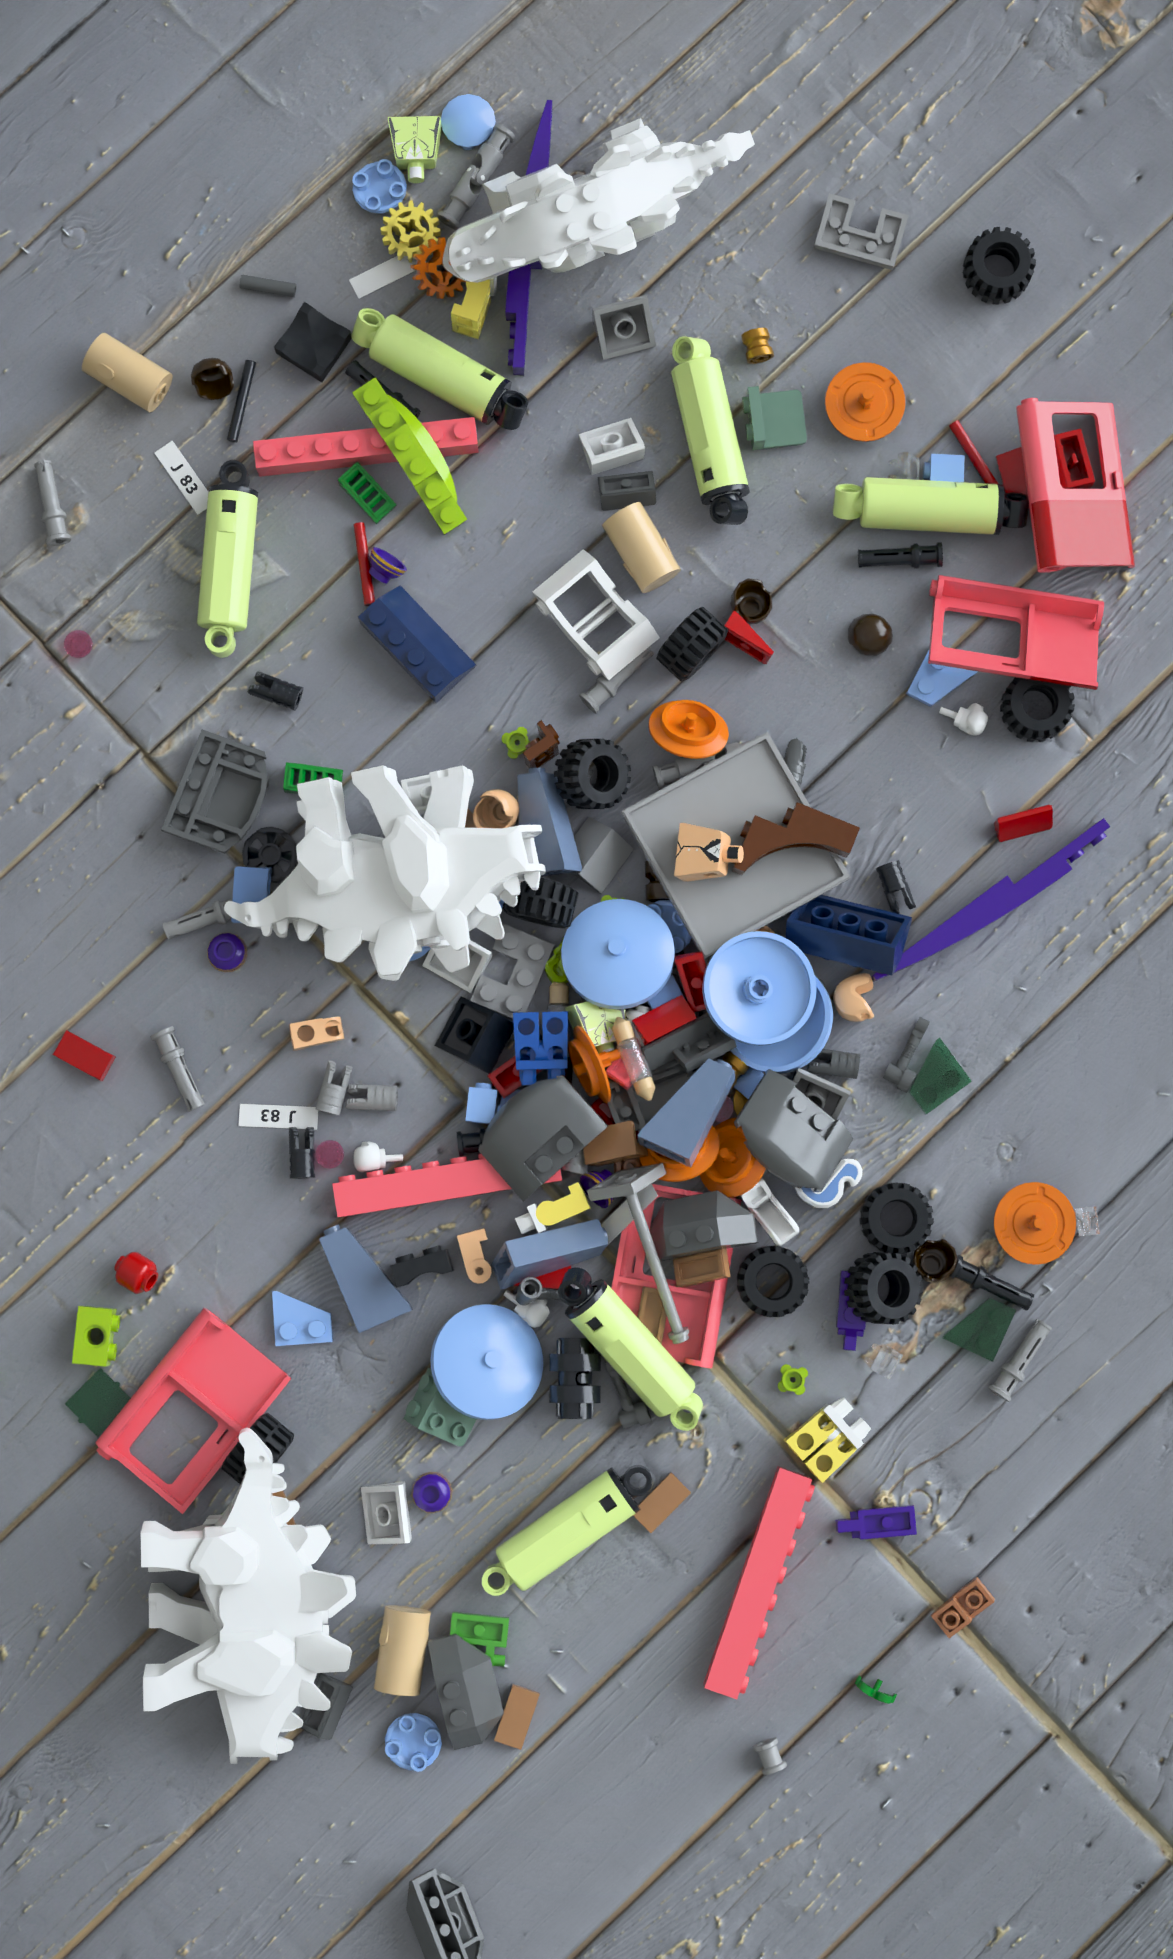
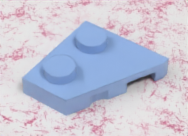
M928 650L906 695L931 707L967 679L977 674L978 671L928 664Z
M272 1291L275 1346L333 1342L331 1313L279 1291Z

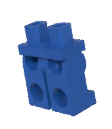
M568 1011L542 1012V1040L539 1039V1012L513 1013L516 1070H519L521 1085H532L537 1082L536 1069H548V1079H554L559 1075L565 1076V1068H568Z

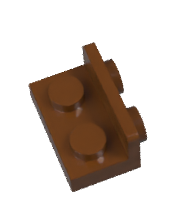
M542 720L537 723L538 733L542 739L536 738L525 746L526 751L523 752L525 764L529 769L540 768L559 754V736L551 724L545 726Z

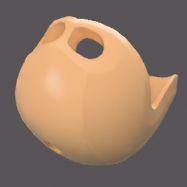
M493 789L484 792L480 796L482 799L477 803L473 812V823L477 828H508L516 824L519 817V804L513 795L501 789Z
M860 973L842 980L836 986L833 1001L838 1014L848 1021L862 1022L874 1017L868 1003L860 996L873 989V980L870 974Z

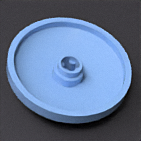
M612 899L588 907L573 920L562 942L561 958L568 982L583 999L602 1008L627 1009L649 1001L663 989L674 967L675 949L672 934L667 924L654 910L636 901Z
M748 932L727 941L711 957L703 976V1000L712 1021L730 1038L748 1045H771L792 1036L808 1020L816 999V980L809 960L790 940L770 932Z
M815 976L816 999L808 1020L796 1033L783 1041L764 1046L748 1045L735 1040L737 1047L732 1049L731 1052L747 1066L764 1073L768 1069L779 1074L788 1073L810 1063L824 1048L830 1036L833 1023L832 1003L821 981Z
M482 1304L458 1312L441 1327L432 1346L431 1372L439 1393L451 1407L468 1417L494 1420L511 1415L524 1407L539 1387L543 1373V1354L540 1342L531 1326L517 1313L505 1307Z

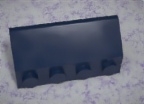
M401 585L379 597L358 616L360 624L435 703L476 667V664Z
M820 895L792 911L786 923L785 938L794 943L805 954L892 976L901 960L912 917Z

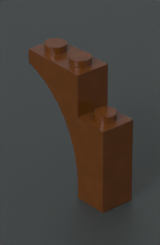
M798 802L793 809L788 807L782 823L786 824V828L755 815L751 822L746 820L740 834L741 837L745 838L742 844L743 860L741 863H733L732 872L743 875L750 866L761 858L783 849L797 847L822 849L847 858L852 850L860 827Z

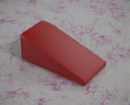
M733 611L725 624L728 632L724 640L761 663L767 664L774 651L736 611Z
M67 1030L53 1053L54 1056L100 1081L104 1080L116 1056Z

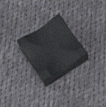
M304 302L287 331L274 346L277 355L318 381L323 382L352 339L351 331L330 320L311 305Z
M438 1245L422 1250L424 1256L414 1258L412 1253L395 1258L396 1264L390 1265L396 1288L410 1284L413 1279L424 1273L445 1274L454 1271L448 1249L441 1250V1246Z

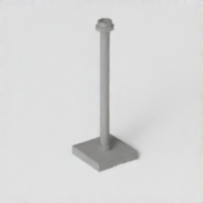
M660 1163L619 1170L587 1190L590 1201L621 1196L626 1197L672 1330L668 1333L669 1339L673 1341V1344L685 1342L689 1339L688 1327H682L637 1196V1192L666 1174L664 1165Z

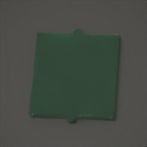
M100 1368L65 1405L79 1418V1423H84L99 1437L131 1398L120 1387V1382H115Z

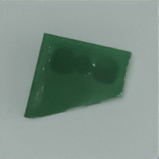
M938 1038L928 1053L909 1093L926 1115L972 1081L941 1038Z
M988 1298L955 1327L947 1331L942 1338L993 1362L1016 1310L992 1298Z

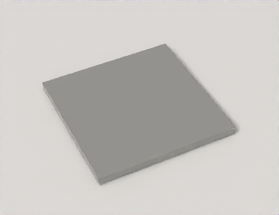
M768 732L621 811V815L698 951H702L704 959L712 956L730 939L761 929L851 878L838 854L808 847L789 848L771 853L755 862L743 875L732 872L734 864L729 862L728 872L724 877L687 882L674 876L680 823L722 831L730 836V845L742 846L745 838L741 837L740 834L746 820L751 822L756 815L786 828V824H783L782 821L788 807L793 809L797 802L810 807Z

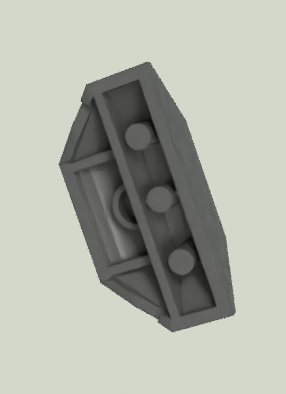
M720 1191L664 1201L650 1227V1234L660 1262L722 1248L729 1249L759 1243L754 1214Z
M456 1633L428 1640L434 1680L447 1733L454 1750L482 1744L504 1714L491 1658L463 1640Z
M436 1868L409 1881L406 1910L424 1958L481 1959L484 1936L464 1884L441 1873Z

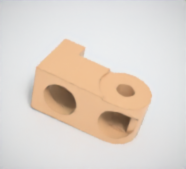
M341 1017L319 1018L289 1024L293 1051L345 1039Z
M485 1228L457 1235L469 1279L477 1284L486 1282L491 1276L492 1267L484 1257L480 1242L488 1239Z

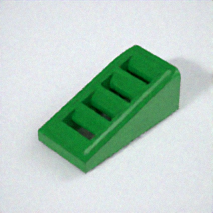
M358 462L338 479L339 486L376 524L397 506ZM358 475H360L361 478L355 484L350 486L349 483ZM365 483H368L370 486L358 495L356 492ZM375 491L377 495L366 504L364 500ZM383 499L386 503L374 513L372 508Z
M286 762L283 790L285 793L298 794L297 785H293L294 772H299L298 784L305 783L306 773H311L310 781L317 780V774H322V779L328 778V775H334L333 780L342 782L343 770Z

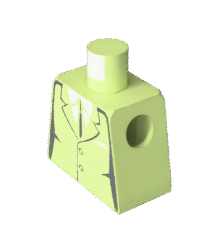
M388 117L397 167L400 170L408 169L409 182H424V169L436 168L442 132L441 117Z
M588 1001L565 1007V1011H568V1018L572 1028L581 1026L592 1040L594 1046L597 1047L598 1054L614 1050L613 1042L616 1039L611 1028L617 1017L626 1020L625 1009L602 1008Z

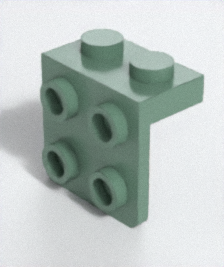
M759 386L748 387L746 396L742 397L743 413H748L749 424H745L747 441L751 440L752 450L797 446L806 443L807 434L803 401L799 390L760 394Z
M429 1367L425 1375L421 1377L418 1390L413 1400L407 1405L406 1414L403 1418L416 1428L459 1447L465 1444L477 1420L458 1412L444 1400L434 1383L431 1368Z

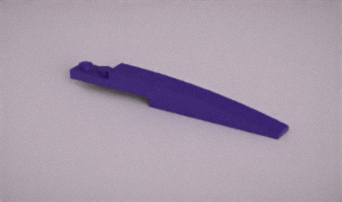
M552 100L546 101L526 175L549 167L553 113ZM540 261L509 271L505 316L506 321H516L510 322V339H514V349H509L508 366H513V375L524 376L531 269L542 270Z
M1103 818L1015 884L1008 875L903 952L894 973L958 943L1036 896L1072 870V867L1066 861L1067 859L1072 863L1085 853L1082 848L1088 843H1091L1094 847L1107 836L1104 831L1110 828V825ZM876 972L871 977L873 982L889 975Z

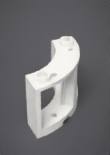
M583 549L532 592L538 599V602L535 603L537 608L544 616L550 615L567 638L588 660L586 664L596 676L601 673L610 680L660 637L649 620L629 600L624 601L613 590L616 587L602 569L598 561ZM587 573L606 599L572 627L553 601ZM618 611L632 627L598 655L583 638Z

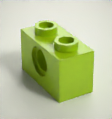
M78 1306L72 1357L73 1364L107 1367L111 1365V1361H115L117 1344H113L114 1332H118L120 1326V1315H116L117 1309ZM95 1328H99L104 1334V1339L100 1344H95L91 1340V1332Z

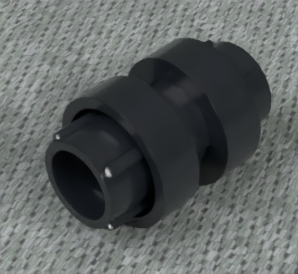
M558 1338L557 1354H550L549 1371H558V1385H549V1403H556V1416L558 1419H592L593 1403H601V1386L592 1385V1371H601V1354H594V1346L587 1338Z

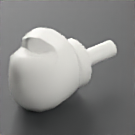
M977 703L971 704L967 709L960 707L958 713L943 707L939 711V714L955 719L954 726L973 736L982 734L988 722V716L983 711L984 707Z
M370 1141L362 1142L361 1146L356 1148L353 1154L354 1166L359 1172L385 1169L386 1162L403 1161V1154L385 1155L384 1148L379 1149L376 1143Z
M506 1290L504 1293L506 1298L517 1305L514 1312L532 1328L540 1327L547 1319L550 1312L546 1306V1299L535 1300L528 1305H520L513 1293L509 1290Z

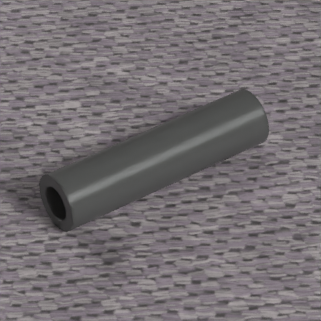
M241 275L239 287L241 289L295 297L296 283Z

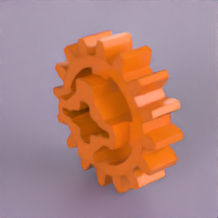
M439 237L438 243L434 239H428L429 247L421 244L419 249L422 253L413 254L412 256L418 260L417 264L410 265L411 269L417 270V274L412 279L421 281L418 286L419 290L428 288L427 296L432 297L436 292L437 299H443L445 293L448 297H454L453 290L462 292L463 288L460 283L466 281L455 277L449 284V279L453 274L446 269L445 271H437V265H443L446 239L445 237ZM433 252V257L426 262L427 257ZM425 272L433 279L432 283L427 279Z

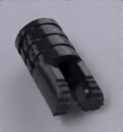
M259 671L254 677L256 682L268 688L252 684L247 691L248 694L271 703L274 702L277 705H282L294 711L297 709L302 698L303 687L290 684L287 681H282L279 678Z
M899 860L876 868L891 912L897 914L900 913V908L894 895L896 891H902L905 904L909 909L916 907Z
M289 1127L290 1179L315 1178L314 1127H307L305 1130V1149H299L298 1129L296 1127Z

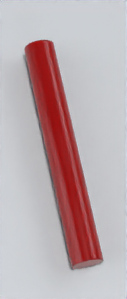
M957 420L950 424L951 431L984 483L998 484L960 422Z
M358 522L353 525L364 606H370L375 601L372 575L369 573L370 561L365 524Z

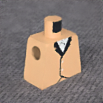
M680 823L674 876L687 882L724 877L727 875L729 862H742L744 855L743 847L730 845V836L722 831Z

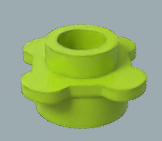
M518 727L517 730L502 735V743L506 744L508 748L507 754L511 759L518 758L519 754L526 751L525 746L530 742L527 737V729L524 727ZM515 741H520V744L515 745Z
M788 1364L783 1365L780 1369L782 1377L778 1383V1389L781 1392L792 1391L797 1395H802L805 1392L804 1383L805 1378L808 1376L807 1369L804 1367L799 1369L791 1368ZM795 1377V1382H791L790 1378Z

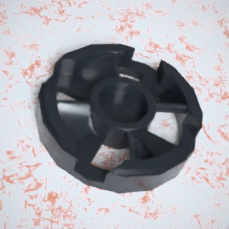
M276 827L260 828L244 843L242 850L243 864L245 867H256L263 863L265 867L272 868L271 883L280 882L287 878L297 865V845L293 838L283 829ZM278 835H281L288 841L280 848L275 844ZM257 838L263 845L260 850L251 847ZM281 859L290 862V866L285 872L278 865Z

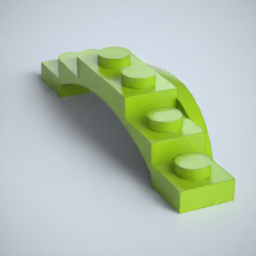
M376 377L352 392L364 413L370 419L409 478L443 534L445 535L465 522L467 518L457 504L456 490L449 468L436 443L421 422L402 403L387 395Z

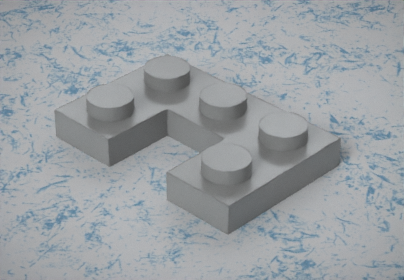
M829 193L814 249L893 270L909 215L882 208L875 233L849 227L856 200Z
M503 923L504 937L501 940H495L492 950L517 960L515 968L507 985L481 975L470 1001L513 1019V1013L527 1012L545 970L546 962L549 960L555 945Z

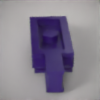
M841 1271L836 1327H838L837 1334L844 1335L843 1350L856 1351L857 1336L863 1337L866 1322L862 1321L861 1317H857L852 1313L854 1308L848 1307L847 1301L849 1296L844 1295V1290H847L848 1284H844L845 1277L849 1278L850 1274L847 1271Z
M914 1505L860 1509L850 1512V1518L835 1520L836 1532H851L852 1538H859L860 1540L917 1535Z

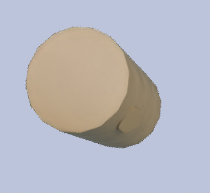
M107 333L100 334L94 340L82 363V371L149 413L153 412L163 401L173 378L169 371Z
M641 502L624 507L602 524L603 529L624 562L622 565L635 580L642 593L657 589L681 571L666 539H662Z
M385 1606L374 1684L376 1691L398 1696L420 1695L429 1637L430 1611L408 1606Z

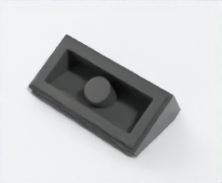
M653 471L598 477L601 508L603 511L623 509L636 502H641L643 506L656 504Z
M320 1673L316 1686L330 1701V1709L327 1711L306 1709L302 1717L303 1726L300 1728L319 1739L330 1740L334 1735L353 1687L343 1681Z

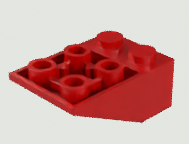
M1081 428L1054 435L1062 488L1090 489L1095 483ZM1019 447L997 455L996 461L1005 493L1016 492L1028 495L1022 448Z

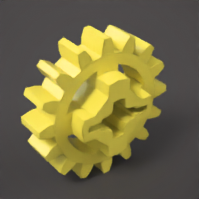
M410 200L408 207H404L399 202V210L389 209L391 217H383V224L386 226L381 227V235L385 236L382 238L384 246L390 245L388 247L390 255L397 252L398 260L401 261L404 256H408L409 263H412L413 254L422 253L419 249L421 244L429 247L428 239H434L438 243L436 237L441 236V230L437 228L439 225L438 217L432 218L434 214L431 208L425 212L424 203L421 202L418 207H414L413 201ZM422 220L427 223L429 232L426 228L422 227ZM412 228L415 229V231H416V232L412 231V232L410 233V235L406 234V231H407V232H410V231L412 230ZM393 231L395 232V235L400 236L399 244L396 242L392 235Z

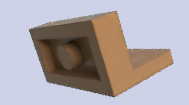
M633 1121L608 1125L603 1132L583 1148L585 1165L595 1167L648 1156L647 1148L637 1143Z

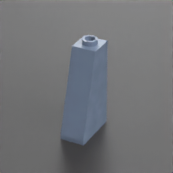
M545 768L528 769L529 773L517 775L519 825H541L542 833L534 837L539 864L545 865L546 870L545 874L540 877L582 872V865L564 799L559 795L561 789H557L555 785L558 782L557 777H554V774L545 773Z
M708 1058L640 1130L638 1134L639 1144L691 1168L736 1079L732 1066L723 1060L713 1061Z
M599 1219L505 1241L491 1265L500 1289H505L522 1282L527 1277L535 1278L600 1256L608 1245V1235L605 1228L601 1227Z
M338 1224L323 1231L325 1236L319 1238L359 1333L413 1310L411 1304L347 1227L340 1229Z

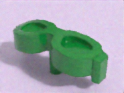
M858 1675L855 1681L856 1686L862 1692L878 1701L890 1704L894 1702L897 1696L895 1693L889 1695L878 1691L883 1682L880 1679H877L873 1688L864 1683L860 1675Z

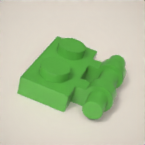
M452 1612L450 1635L456 1633L470 1644L486 1646L485 1654L491 1658L492 1666H505L506 1655L494 1654L495 1647L506 1648L509 1617Z

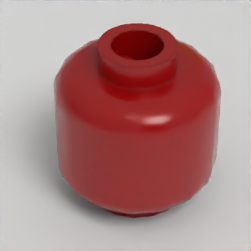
M131 1252L126 1256H121L114 1267L116 1282L134 1294H140L144 1291L148 1292L153 1288L158 1279L156 1264L138 1252Z

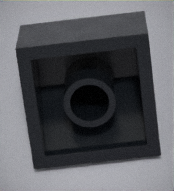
M461 996L434 1046L490 1074L511 1037L514 1024L500 1014Z

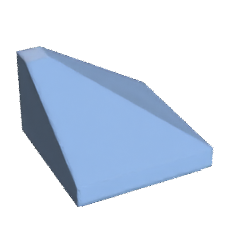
M749 1067L748 1071L736 1080L737 1084L734 1088L749 1099L764 1073Z

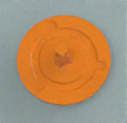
M862 362L849 365L834 376L826 392L825 408L830 422L842 435L852 440L869 442L887 436L898 426L905 411L906 400L900 381L890 370L875 363Z
M677 700L658 706L649 718V732L654 741L666 751L680 757L691 759L707 758L719 753L728 741L729 731L724 719L716 711L697 701Z
M576 1026L573 1029L574 1040L568 1042V1053L574 1073L582 1088L590 1097L597 1095L602 1102L608 1103L611 1100V1090L605 1068L611 1066V1062L620 1059V1054L617 1049L598 1054L586 1031L581 1026Z
M736 1118L725 1120L714 1127L719 1136L720 1150L715 1162L700 1175L703 1184L710 1192L720 1191L729 1198L743 1195L751 1190L759 1182L766 1170L744 1144L747 1139L742 1127L736 1128L734 1124Z
M712 1125L691 1168L648 1148V1156L641 1157L640 1162L642 1166L663 1163L666 1174L659 1178L663 1181L680 1182L695 1178L704 1173L715 1162L720 1150L718 1133Z
M1040 1182L1020 1184L1008 1191L997 1205L994 1214L995 1235L1003 1250L1017 1261L1033 1265L1045 1264L1059 1258L1071 1245L1076 1231L1075 1212L1070 1201L1057 1188Z

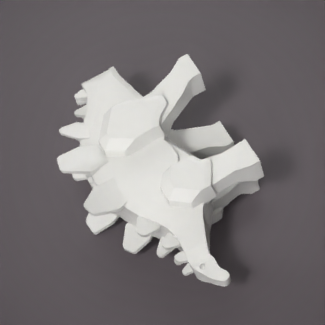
M639 118L609 131L612 140L603 143L604 155L594 164L592 171L573 180L572 176L565 174L558 164H554L523 177L517 176L512 171L483 183L482 185L493 214L460 227L448 238L444 249L443 266L457 278L467 282L478 283L536 261H540L543 268L560 273L605 256L604 252L620 255L635 249L637 246L636 242L655 235V232L675 223L676 213L680 209L677 201L695 191L706 176L712 175V168L716 166L725 167L728 165V162L739 160L748 148L755 145L751 132L749 130L740 134L725 133L720 135L716 141H706L702 146L685 142L660 144L656 135L647 125L644 126L642 119Z
M383 765L351 772L353 784L369 800L385 838L361 833L351 835L346 821L342 782L328 777L297 784L301 801H297L298 813L304 818L306 825L305 837L296 846L298 865L276 890L259 902H244L242 904L228 901L224 906V910L229 916L247 926L261 929L262 934L267 937L271 935L272 929L278 937H287L288 925L293 923L299 940L306 942L317 930L318 925L323 926L325 957L339 963L343 962L361 944L362 940L368 941V949L380 978L385 980H399L412 955L422 952V947L429 946L447 971L455 973L468 967L470 964L468 949L470 943L469 931L476 927L497 940L503 939L505 932L500 919L502 908L499 901L502 899L509 906L515 907L518 902L517 896L520 894V883L526 881L532 890H538L540 876L545 874L546 870L545 865L539 864L534 837L542 833L541 825H519L508 828H465L469 796L474 779L472 770L467 769L463 765L429 773L432 791L424 818L419 815L397 782L396 770Z
M250 1428L240 1430L238 1437L245 1451L244 1463L246 1472L233 1500L223 1514L209 1515L203 1525L181 1531H172L156 1521H144L141 1529V1567H148V1572L181 1570L199 1574V1588L206 1601L203 1602L179 1596L164 1583H151L149 1590V1628H162L200 1646L165 1664H146L143 1675V1711H157L173 1702L206 1691L217 1690L229 1739L231 1764H237L238 1757H269L270 1761L277 1760L278 1754L291 1751L294 1746L293 1741L281 1736L278 1737L280 1732L294 1731L296 1728L303 1726V1720L292 1712L296 1706L321 1711L330 1709V1701L314 1684L317 1673L346 1672L350 1666L352 1650L347 1645L330 1637L329 1625L323 1624H328V1618H332L356 1597L355 1578L353 1576L313 1570L311 1564L316 1563L330 1543L331 1536L321 1524L306 1527L303 1525H287L286 1522L299 1511L300 1505L295 1500L289 1501L286 1498L272 1495V1493L286 1489L287 1483L281 1476L277 1475L284 1472L285 1467L283 1464L273 1463V1455L270 1449Z

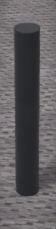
M245 360L227 440L230 442H238L256 362L252 360Z

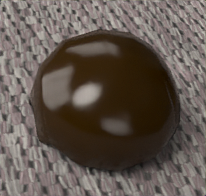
M207 358L194 365L191 372V382L195 386L199 397L208 400H218L231 394L234 388L233 374L225 361H221L218 358Z
M748 578L740 582L731 595L730 604L732 611H736L748 624H758L765 620L772 610V593L766 590L761 580Z
M863 614L855 618L848 628V641L860 654L877 656L885 652L892 642L891 626L883 617L877 614Z
M944 1239L937 1241L926 1240L922 1246L915 1250L912 1263L918 1268L916 1274L921 1275L923 1280L932 1283L942 1282L954 1272L957 1255L955 1248Z

